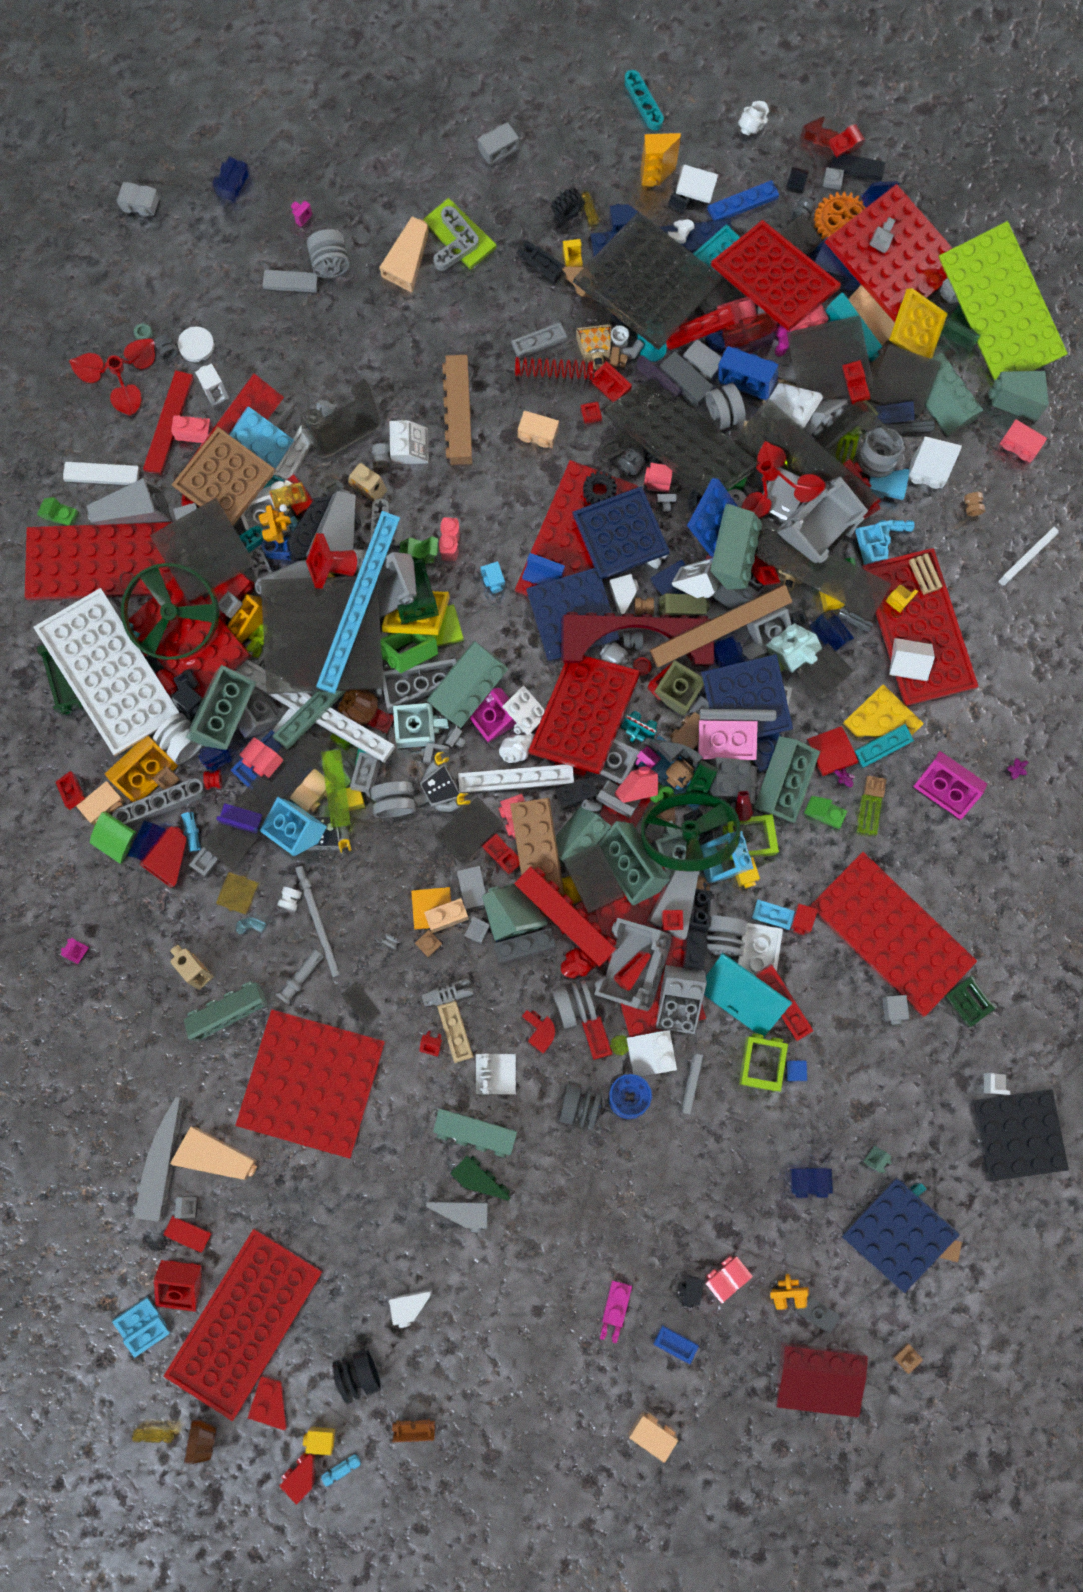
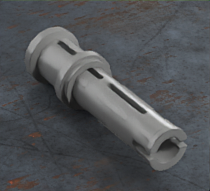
M314 949L292 978L286 980L284 987L280 992H276L275 995L289 1005L291 998L297 991L301 990L304 980L324 956Z

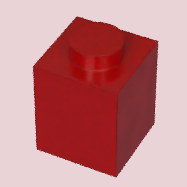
M799 903L795 907L790 928L794 929L793 932L796 934L805 935V933L811 932L818 910Z

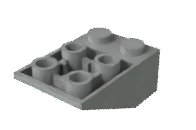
M781 467L778 468L785 477L794 484H797L799 476ZM780 476L774 481H769L767 485L768 496L766 498L771 500L772 506L770 511L760 518L762 526L775 533L802 503L794 497L796 488H793Z
M665 966L656 1021L657 1029L695 1034L706 988L705 971Z

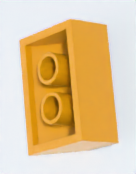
M681 133L644 135L641 162L642 186L653 187L660 185L676 169Z
M147 736L136 743L105 773V776L132 802H136L145 798L158 786L152 778L165 765L172 771L178 765Z

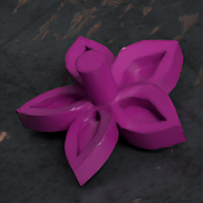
M1015 758L1014 764L1007 767V770L1011 772L1013 780L1018 778L1020 774L1027 775L1024 767L1029 761L1020 762L1018 758Z
M845 768L841 772L838 770L834 771L840 777L838 779L839 783H844L848 787L853 786L852 780L855 778L854 775L848 774Z

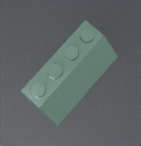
M943 353L926 361L907 378L913 390L947 437L976 421L983 411Z
M725 504L710 570L727 590L748 587L749 580L751 579L752 564L755 561V550L758 546V536L762 529L761 520L754 512L730 504Z
M473 641L427 701L448 720L461 728L507 672L508 667L483 646Z
M221 665L211 680L186 738L202 746L226 750L256 682Z
M779 736L754 808L768 815L773 814L774 817L795 823L820 751L796 739Z
M616 821L595 847V850L631 905H636L658 894L670 880L662 866L647 855L642 844V838L632 823Z
M247 982L241 986V990L237 992L233 990L223 995L224 999L218 1002L213 1000L207 1003L206 1008L199 1011V1009L188 1013V1017L184 1019V1024L189 1040L200 1041L269 1005L259 983Z
M439 1109L433 1132L437 1133V1138L447 1141L449 1137L457 1139V1144L467 1146L468 1143L474 1144L477 1150L487 1152V1149L495 1151L494 1155L506 1158V1155H511L518 1131L445 1109Z

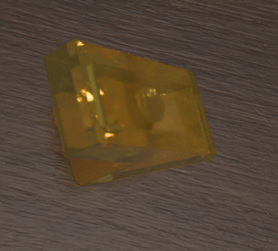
M295 482L269 491L275 509H278L282 504L289 506L308 500L302 482Z

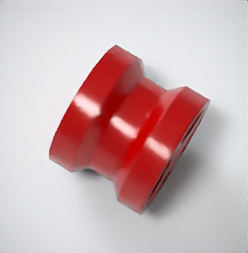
M216 770L215 772L204 771L203 781L206 790L214 787L222 789L221 770Z

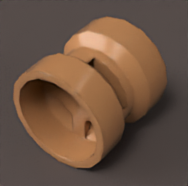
M973 492L964 496L965 503L968 506L966 508L967 516H978L985 513V506L982 504L984 500L983 493Z
M635 597L634 615L641 616L646 613L654 616V597H648L646 600Z

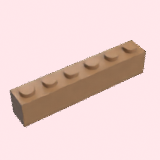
M467 355L446 356V363H442L443 374H446V379L443 380V389L447 391V396H444V408L448 407V413H444L445 424H448V430H445V440L449 441V447H446V458H450V465L472 464Z

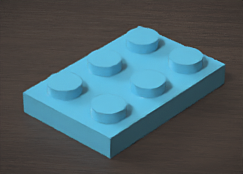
M248 406L229 433L231 437L274 469H276L294 439Z

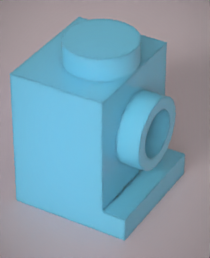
M498 561L480 567L485 586L490 587L492 593H498L505 588V580Z

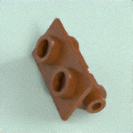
M428 1419L415 1422L399 1420L392 1422L393 1443L435 1441V1421Z

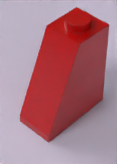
M172 826L167 827L139 863L140 866L168 887H174L177 883L187 839L183 835L184 832L176 826L174 828Z

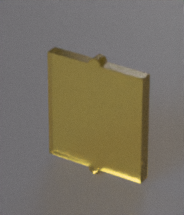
M228 872L216 904L228 908L229 911L234 910L246 915L259 883L246 879L245 876L241 877Z

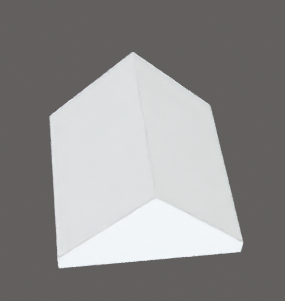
M682 165L676 194L710 203L718 174Z
M895 638L889 675L927 681L935 658L932 644Z

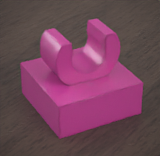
M305 200L301 205L295 201L290 206L293 209L292 213L294 214L296 224L301 227L313 215L310 204Z
M647 746L637 755L639 759L636 761V765L644 762L646 767L651 769L662 758Z
M71 937V939L67 940L68 943L65 948H61V955L78 964L89 947Z

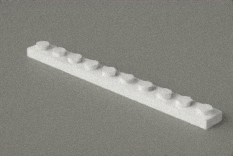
M246 660L235 671L255 681L257 689L295 711H298L311 698L308 694L249 660ZM329 708L315 722L384 763L395 748L394 744L332 708Z

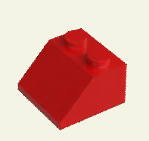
M161 1260L154 1277L155 1306L196 1312L202 1281L201 1265Z

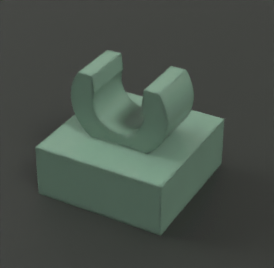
M875 1145L863 1161L867 1166L879 1173H885L883 1169L885 1165L892 1163L890 1160L891 1156Z

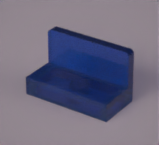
M899 182L872 183L861 196L865 207L867 208L896 184L899 186Z
M832 610L822 613L810 624V627L832 654L854 639V636Z
M143 821L128 856L141 861L166 829L154 823Z

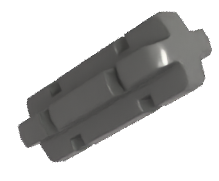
M841 607L837 614L839 618L843 620L845 618L847 622L857 627L861 626L867 632L873 626L872 621L864 620V617L852 611L848 612V609Z

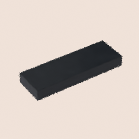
M833 154L831 168L844 170V174L882 181L886 162L848 154L836 157Z

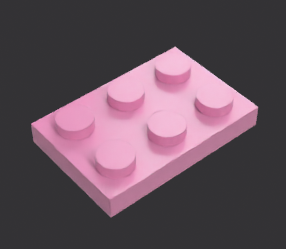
M699 720L698 753L703 757L702 759L720 757L756 760L758 721Z

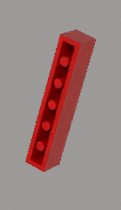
M530 866L514 884L599 967L602 966L618 949L615 946L617 942L610 935L606 937L601 932V926L595 921L591 923L586 918L588 914L579 907L577 909L572 904L574 901L566 893L565 895L561 894L558 891L560 887L553 880L549 882L544 877L546 874L538 866L536 868Z

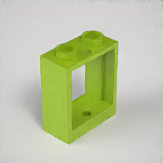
M773 814L751 817L750 820L740 821V825L763 822L767 849L748 851L750 857L773 856L779 852ZM733 821L722 826L723 835L734 832L733 826L735 824Z
M752 1034L751 1037H746L739 1085L781 1092L788 1044L783 1043V1039L771 1037V1040L763 1039L764 1036L759 1034ZM753 1043L780 1048L775 1082L748 1077Z

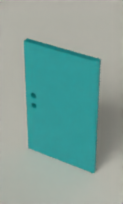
M721 953L719 959L706 975L704 996L751 1030L764 1037L787 1008L792 1005L791 1001L724 953Z

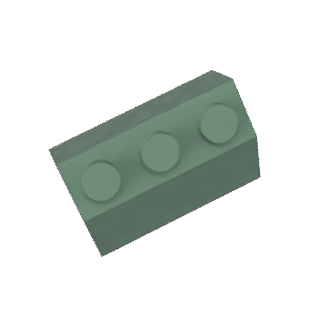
M580 806L556 835L559 862L575 874L610 830L611 825L597 814Z

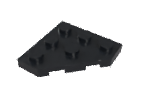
M332 495L314 498L286 542L291 561L307 558V551Z

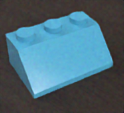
M277 797L259 831L288 853L296 856L318 844L327 826L295 803Z

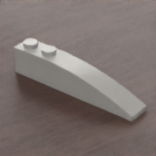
M175 1097L152 1142L141 1180L137 1184V1192H139L138 1201H135L133 1206L135 1219L158 1222L164 1220L173 1167L170 1163L175 1155L184 1102L183 1097Z

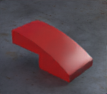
M861 360L842 365L851 403L855 404L869 400L870 393Z
M764 553L755 554V561L752 564L751 572L756 579L763 585L779 584L780 579L774 566H768Z
M496 833L481 846L508 875L520 865L518 855Z
M172 1215L163 1235L202 1253L211 1233L192 1225L191 1222L175 1218Z

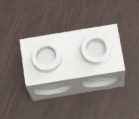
M212 364L203 366L195 372L212 406L229 399L224 385Z

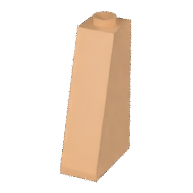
M411 217L380 266L381 277L410 292L414 290L429 235L428 225L425 221Z
M195 1126L190 1127L170 1163L174 1166L243 1180L252 1177L257 1169L255 1165L256 1159Z

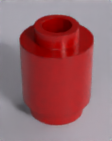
M162 669L155 675L169 697L172 698V695L179 689L173 679V674L167 669Z

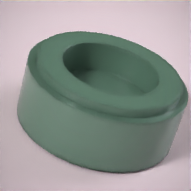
M141 323L134 328V335L137 340L152 339L153 331L148 324Z

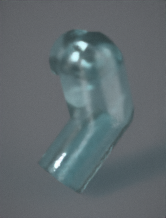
M248 917L239 920L235 930L238 934H244L250 928L263 932L266 924Z

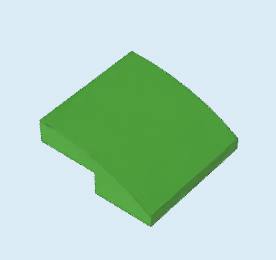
M104 811L101 812L95 824L89 843L121 864L131 848L129 845L136 832Z

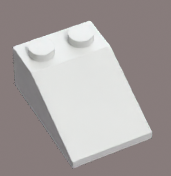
M925 436L911 459L908 480L915 484L922 483L929 485L931 488L942 489L949 478L962 446Z

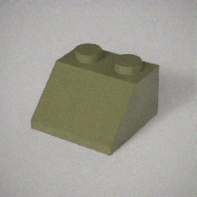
M674 660L656 688L655 693L669 708L685 716L704 684L700 675Z

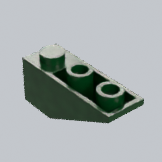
M467 1155L450 1173L464 1188L508 1201L511 1199L508 1195L511 1191L504 1184L499 1186L494 1181L496 1177L488 1169L484 1171L480 1167L481 1162L474 1155L471 1157Z

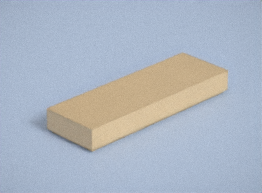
M457 1001L437 1006L454 1063L473 1058Z

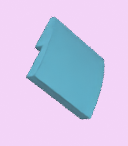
M148 1295L112 1320V1323L124 1338L123 1343L134 1358L170 1334L165 1321Z

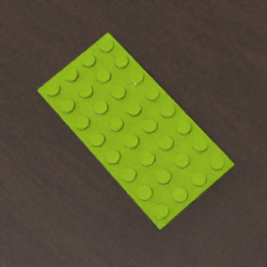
M1008 221L939 255L938 258L994 381L1001 372L1035 371L1068 354Z

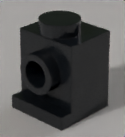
M682 1274V1279L685 1280V1284L681 1283L679 1296H682V1306L694 1308V1305L700 1306L704 1280Z

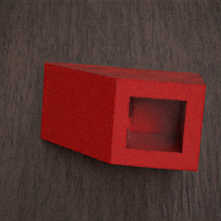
M304 1452L296 1461L298 1465L293 1470L289 1468L281 1476L283 1481L279 1487L296 1505L315 1484V1454Z

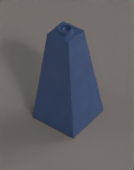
M826 237L811 251L809 258L841 283L840 289L856 291L861 284L825 244L828 238Z

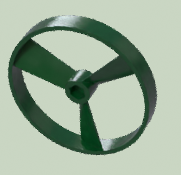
M161 563L142 570L130 581L122 598L121 618L128 637L141 651L159 659L178 660L198 653L213 638L219 622V604L212 586L200 573L183 565ZM179 567L191 572L207 588L212 604L178 607L176 604H173L159 569ZM141 579L161 606L160 615L162 616L161 620L142 643L134 635L128 619L129 598L134 587ZM183 617L212 623L205 639L192 651L174 657L155 653L169 620L172 621Z
M694 792L672 795L653 805L643 817L641 823L642 844L647 855L663 867L687 872L709 869L727 860L737 849L740 841L739 817L731 805L713 795ZM699 804L713 807L712 810L696 821L688 820L683 822L681 827L656 817L660 813L680 805ZM733 821L736 826V833L732 841L721 851L704 857L698 841L700 834ZM654 824L681 829L682 838L686 841V858L676 859L656 851L645 837L648 825Z

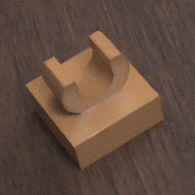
M612 347L609 364L615 369L617 366L625 368L627 363V355H619L620 348Z
M867 776L863 795L883 799L886 779Z
M906 1343L893 1356L908 1374L923 1361L909 1343Z

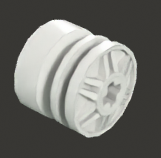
M177 713L167 719L153 736V741L160 745L163 751L167 750V755L176 764L186 762L202 747V745L186 738L192 722L183 713Z

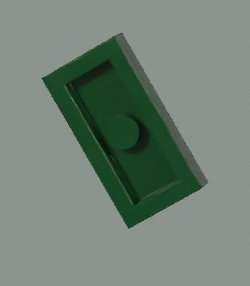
M701 760L686 793L707 794L719 768Z

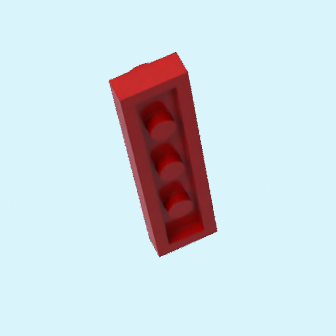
M731 305L725 306L665 331L667 348L669 350L675 349L736 324L733 307Z
M770 964L755 973L757 978L792 1002V1005L787 1008L781 1017L796 1041L812 1033L814 1030L773 965Z

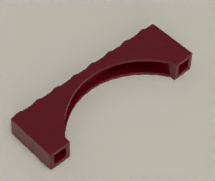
M567 612L561 618V663L580 664L582 656L593 643L617 630L642 628L655 631L672 639L711 619H708V616H697V619H694L688 615H680L678 618H671V615H660L659 618L653 617L651 614L634 617V614L615 616L614 613H605L604 616H597V613L592 612L585 613V615H578L577 612ZM714 641L686 654L691 661L692 667H710L714 664Z

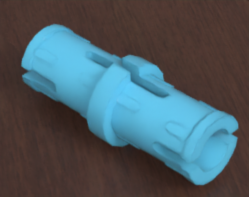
M187 812L181 814L185 829L184 836L187 838L189 852L201 850L198 836L199 829L196 828L194 813Z

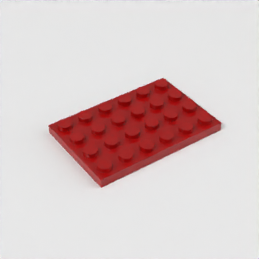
M761 220L711 261V267L787 331H790L838 291L841 283L764 220Z
M179 571L165 585L171 602L178 607L209 604L182 571ZM154 596L129 618V623L134 625L133 630L140 633L139 637H147L162 618L160 615L161 606ZM219 616L218 626L213 638L201 651L184 659H157L174 677L191 669L200 684V687L194 691L203 699L216 670L221 665L236 671L252 655ZM183 617L172 621L169 620L155 653L174 657L192 651L205 639L212 623Z
M584 655L580 664L564 663L528 750L529 754L600 775L640 676V671Z

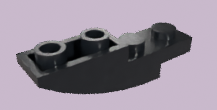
M695 890L686 939L683 940V967L697 970L705 968L707 930L710 926L712 891Z

